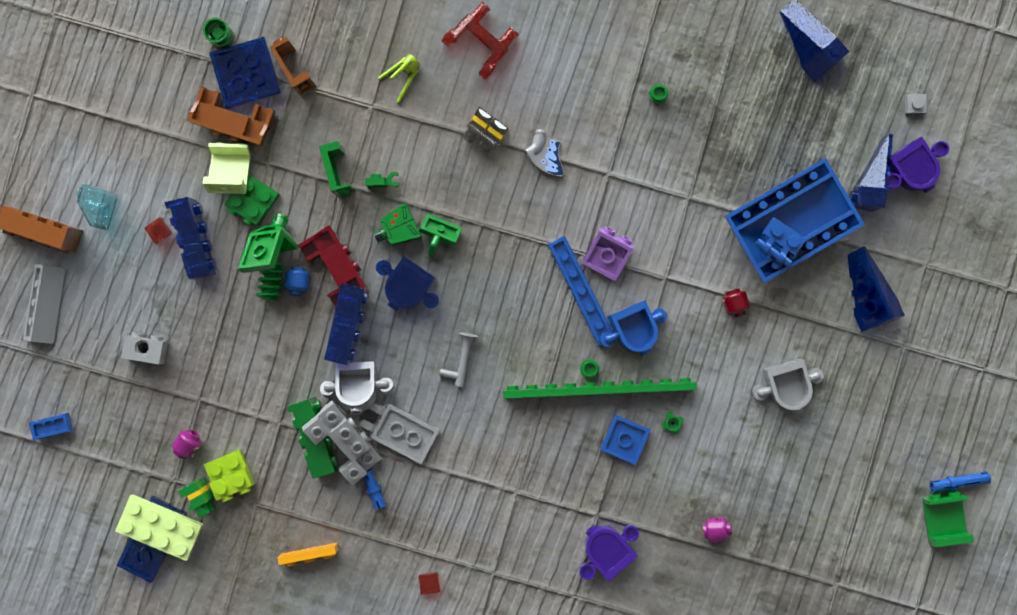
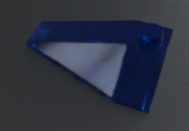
M797 0L791 1L780 11L786 30L793 41V47L800 58L801 67L813 81H816L849 53V50L838 37Z

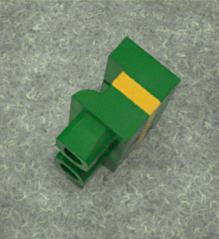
M205 476L177 491L181 498L187 495L191 503L188 510L189 512L194 510L198 518L207 515L215 509L211 500L214 494Z

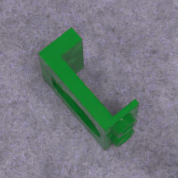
M338 141L320 145L319 149L331 192L337 196L340 195L341 198L352 195L351 192L355 191V188L350 183L341 185L334 157L345 155L344 147Z

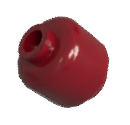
M740 288L725 292L726 295L722 300L726 313L729 315L734 314L735 317L745 315V311L750 308L746 292L740 291Z

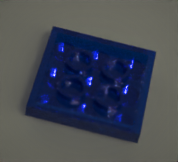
M265 37L209 52L226 109L281 93Z

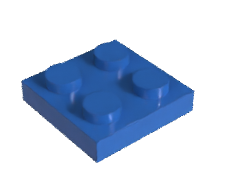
M614 414L600 450L636 465L651 429Z

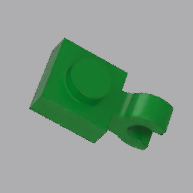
M391 172L386 178L381 177V174H372L370 178H365V186L367 188L399 187V183L392 182V178L399 176V173Z

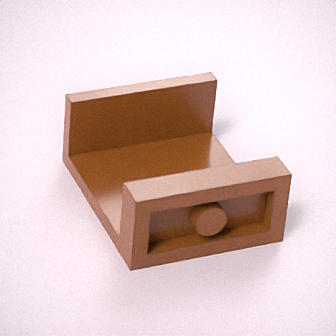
M286 37L275 40L270 48L297 93L302 95L316 87L315 82L306 71L294 77L283 57L296 50L289 39Z

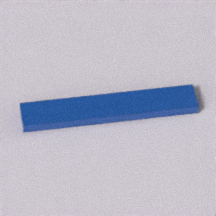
M563 236L547 245L597 345L601 346L599 342L601 334L604 332L613 333L566 237Z

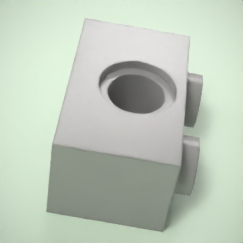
M132 332V335H125L121 358L153 364H165L169 341H164L162 336L151 335V338H146L143 333ZM144 343H147L149 347L146 353L142 350Z

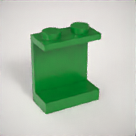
M960 491L948 492V495L941 496V494L935 493L929 494L928 498H922L928 543L930 545L943 547L974 542L973 534L967 532L963 508V501L968 500V496L961 494Z

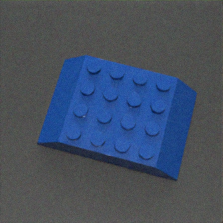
M826 158L724 216L763 283L865 225ZM773 217L806 238V241L795 256L789 252L787 253L786 257L792 260L788 267L783 263L779 264L775 261L774 257L768 253L764 254L755 245L759 238L764 242L768 239L762 235V232ZM773 242L771 247L780 252L782 248Z

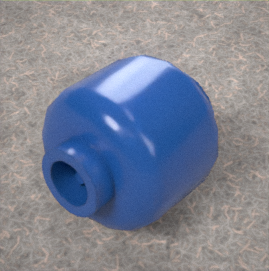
M292 267L285 274L284 289L289 291L292 296H301L302 293L309 290L310 274L304 268Z

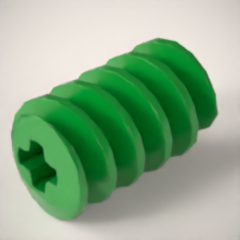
M276 262L274 269L259 271L264 277L258 278V281L263 284L257 286V289L262 291L256 293L257 297L279 302L274 297L281 295L276 289L282 288L277 281L283 280L278 274L284 273V270L279 268V266H284V263Z

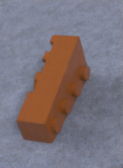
M5 205L2 206L0 212V229H3L2 233L10 236L17 234L21 236L20 239L29 242L35 240L39 242L38 245L48 248L53 246L57 248V251L66 254L69 251H77L83 230Z

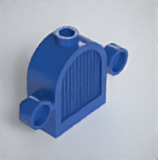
M646 300L640 301L607 316L614 333H602L599 342L603 347H611L617 340L623 349L629 352H639L641 356L652 352L650 348L658 338L656 324L664 323L667 319V313L660 308L651 312Z

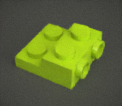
M241 449L204 464L211 481L209 485L216 501L221 499L222 502L234 498L232 494L239 492L241 495L251 491L250 487L255 484Z

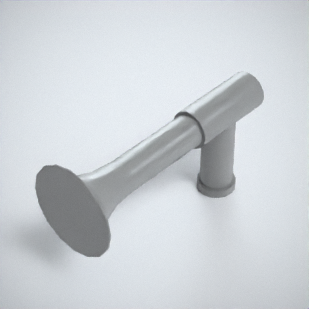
M460 332L459 334L463 339V347L458 371L454 372L441 368L439 377L456 379L455 386L463 387L469 349L472 341L478 336Z

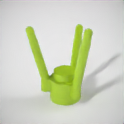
M408 54L406 58L403 57L400 62L378 77V80H381L397 68L399 69L390 76V80H393L402 71L406 74L411 73L396 101L397 103H400L413 78L419 72L417 67L420 63L411 54Z

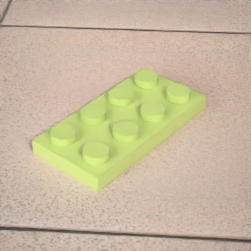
M132 494L128 499L115 532L187 561L193 551L203 523Z

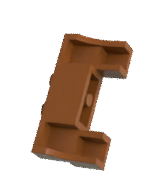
M200 86L195 103L189 112L187 122L209 129L212 135L221 137L222 134L229 136L228 140L239 143L241 140L263 146L267 131L271 128L276 113L275 110L255 104L250 118L218 107L222 94Z

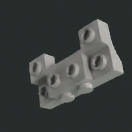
M331 400L302 429L315 445L327 435L350 459L339 470L353 486L367 474V470L377 463L381 456L368 442L370 440L368 435L356 428L358 424L352 417L348 419L334 401Z

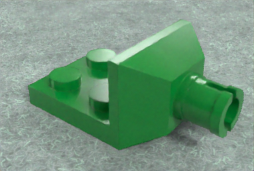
M275 214L271 225L263 226L249 234L238 270L246 273L274 269L279 252L298 249V245L292 236L285 230L289 221L287 216Z

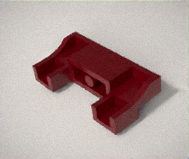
M330 225L298 244L307 262H311L321 256L339 288L327 294L337 312L370 292L359 273L361 271L359 264L356 260L352 261L349 256L352 254L347 244L343 245Z

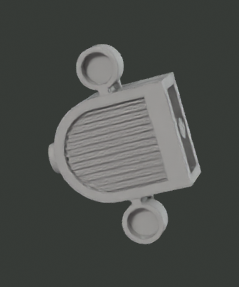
M804 359L792 360L763 369L768 387L756 385L752 389V395L760 401L765 400L770 395L778 406L789 409L792 414L802 412L803 407L811 400L813 393L811 383L818 384L822 382L824 374L817 368L807 371Z
M374 361L336 363L335 383L325 381L320 386V392L325 398H331L336 394L341 406L352 415H359L369 409L376 400L377 390L384 395H388L394 389L393 382L389 378H382L377 381V368Z

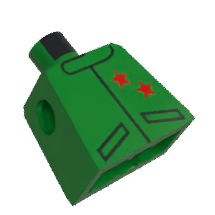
M406 203L381 218L380 223L383 228L373 232L378 243L388 239L392 246L422 238Z

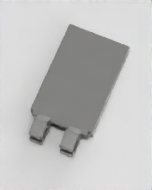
M374 402L369 409L379 414L376 422L374 423L363 417L359 426L370 431V438L422 464L440 430L390 403H385L382 406Z

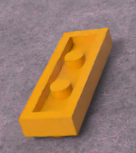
M338 543L281 553L277 557L279 565L285 564V567L296 565L297 561L304 560V563L315 561V558L323 557V559L333 558L334 554L339 551Z

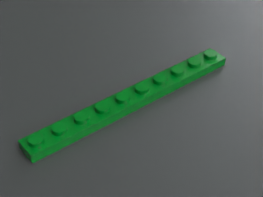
M679 378V382H672V379H660V383H653V380L648 379L641 380L639 384H633V380L622 381V384L614 385V381H605L603 385H595V382H584V386H576V383H564V387H557V384H545V388H538V385H526V389H518L516 385L507 386V389L503 390V398L697 390V384L695 381H691V378Z

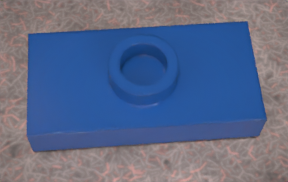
M69 413L29 422L33 441L73 431Z

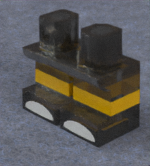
M478 107L475 115L466 125L467 130L463 139L472 144L476 137H479L483 141L478 146V150L486 155L492 148L495 149L509 132V128L496 118L493 119L492 115Z

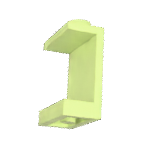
M209 143L208 147L212 154L209 177L203 178V185L207 193L246 194L251 159L248 145L243 143Z

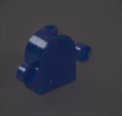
M403 256L394 270L390 262L386 260H381L377 263V273L382 276H389L385 284V294L389 300L388 306L395 311L399 308H412L418 305L422 299L428 308H436L439 305V297L434 293H427L437 278Z

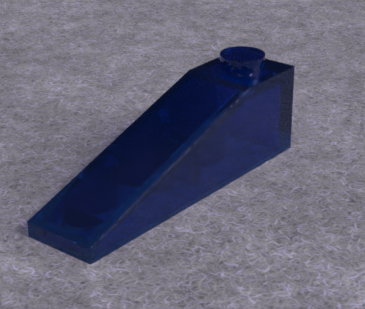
M887 134L881 139L853 191L849 194V198L856 209L873 212L885 208L889 182H885V178L890 173V166H888L887 161L892 153L893 134Z
M864 246L848 254L849 273L853 283V290L851 292L855 302L853 311L861 332L904 317L905 314L897 296L867 248Z

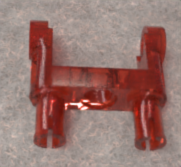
M481 1L471 14H467L454 29H450L444 35L441 42L448 47L452 43L455 44L466 30L471 32L493 52L483 63V68L479 72V75L485 80L493 72L495 65L508 52V46L519 34L513 31L512 27H509L500 39H496L480 25V20L490 11V8L487 5L484 6L485 3Z

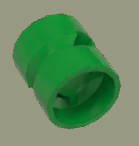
M211 18L204 24L203 34L213 46L218 49H227L233 44L234 32L222 19Z

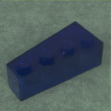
M190 197L164 202L166 209L170 208L172 212V217L169 219L171 225L178 232L175 238L179 248L184 251L181 253L188 279L195 280L216 275L217 265L215 259L211 256L212 244L210 240H207L206 232H208L206 222L202 219L203 207L201 203Z
M346 282L341 283L324 360L344 365L354 361L356 344L360 337V323L363 322L365 315L363 308L369 298L367 287Z

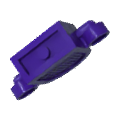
M922 137L915 139L883 160L891 171V174L885 176L883 180L884 186L887 189H895L901 185L909 191L923 189L925 193L935 188L934 183L940 175V165L936 157L940 158L947 155L949 145L944 141H939L933 144L930 149Z
M627 525L620 535L616 529L610 526H591L585 532L587 534L585 549L590 562L583 563L579 568V572L583 579L589 580L594 577L595 568H597L608 581L614 578L638 557L633 548L626 542L627 540H637L639 537L637 527Z

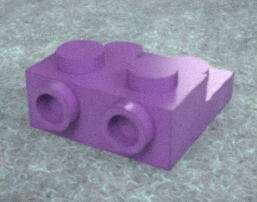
M601 227L582 264L616 281L635 245L632 244L633 241L629 237L622 236L621 238L615 235L616 232L613 229Z

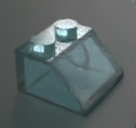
M82 183V186L77 191V203L91 227L108 231L119 194Z

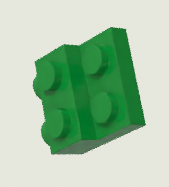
M248 175L246 194H230L224 205L228 207L226 211L236 217L240 214L244 217L243 221L253 227L254 224L260 226L278 198L279 193Z

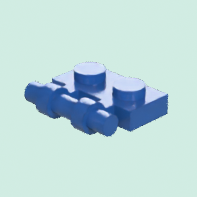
M773 217L762 232V235L768 239L764 242L759 238L755 245L760 248L761 252L764 254L768 253L775 258L776 262L779 264L783 263L788 267L792 260L786 257L787 253L789 252L795 256L806 241V238ZM773 242L782 248L780 252L771 247Z

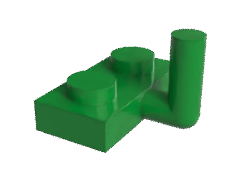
M427 214L419 232L433 238L429 246L428 256L430 258L435 257L440 241L455 247L462 228Z

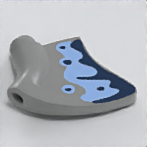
M537 129L532 145L525 149L526 156L539 170L553 176H563L564 171L559 158L560 141L545 137L546 132L542 129Z

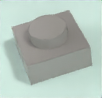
M926 94L905 95V114L926 113Z

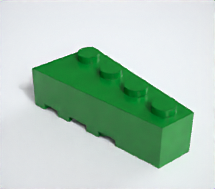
M313 397L286 406L288 412H293L294 414L292 423L294 429L296 428L297 431H300L298 440L301 447L307 450L304 456L312 478L336 472L339 461L337 456L333 455L331 449L334 447L332 439L327 435L315 445L302 429L306 423L322 410L320 400Z

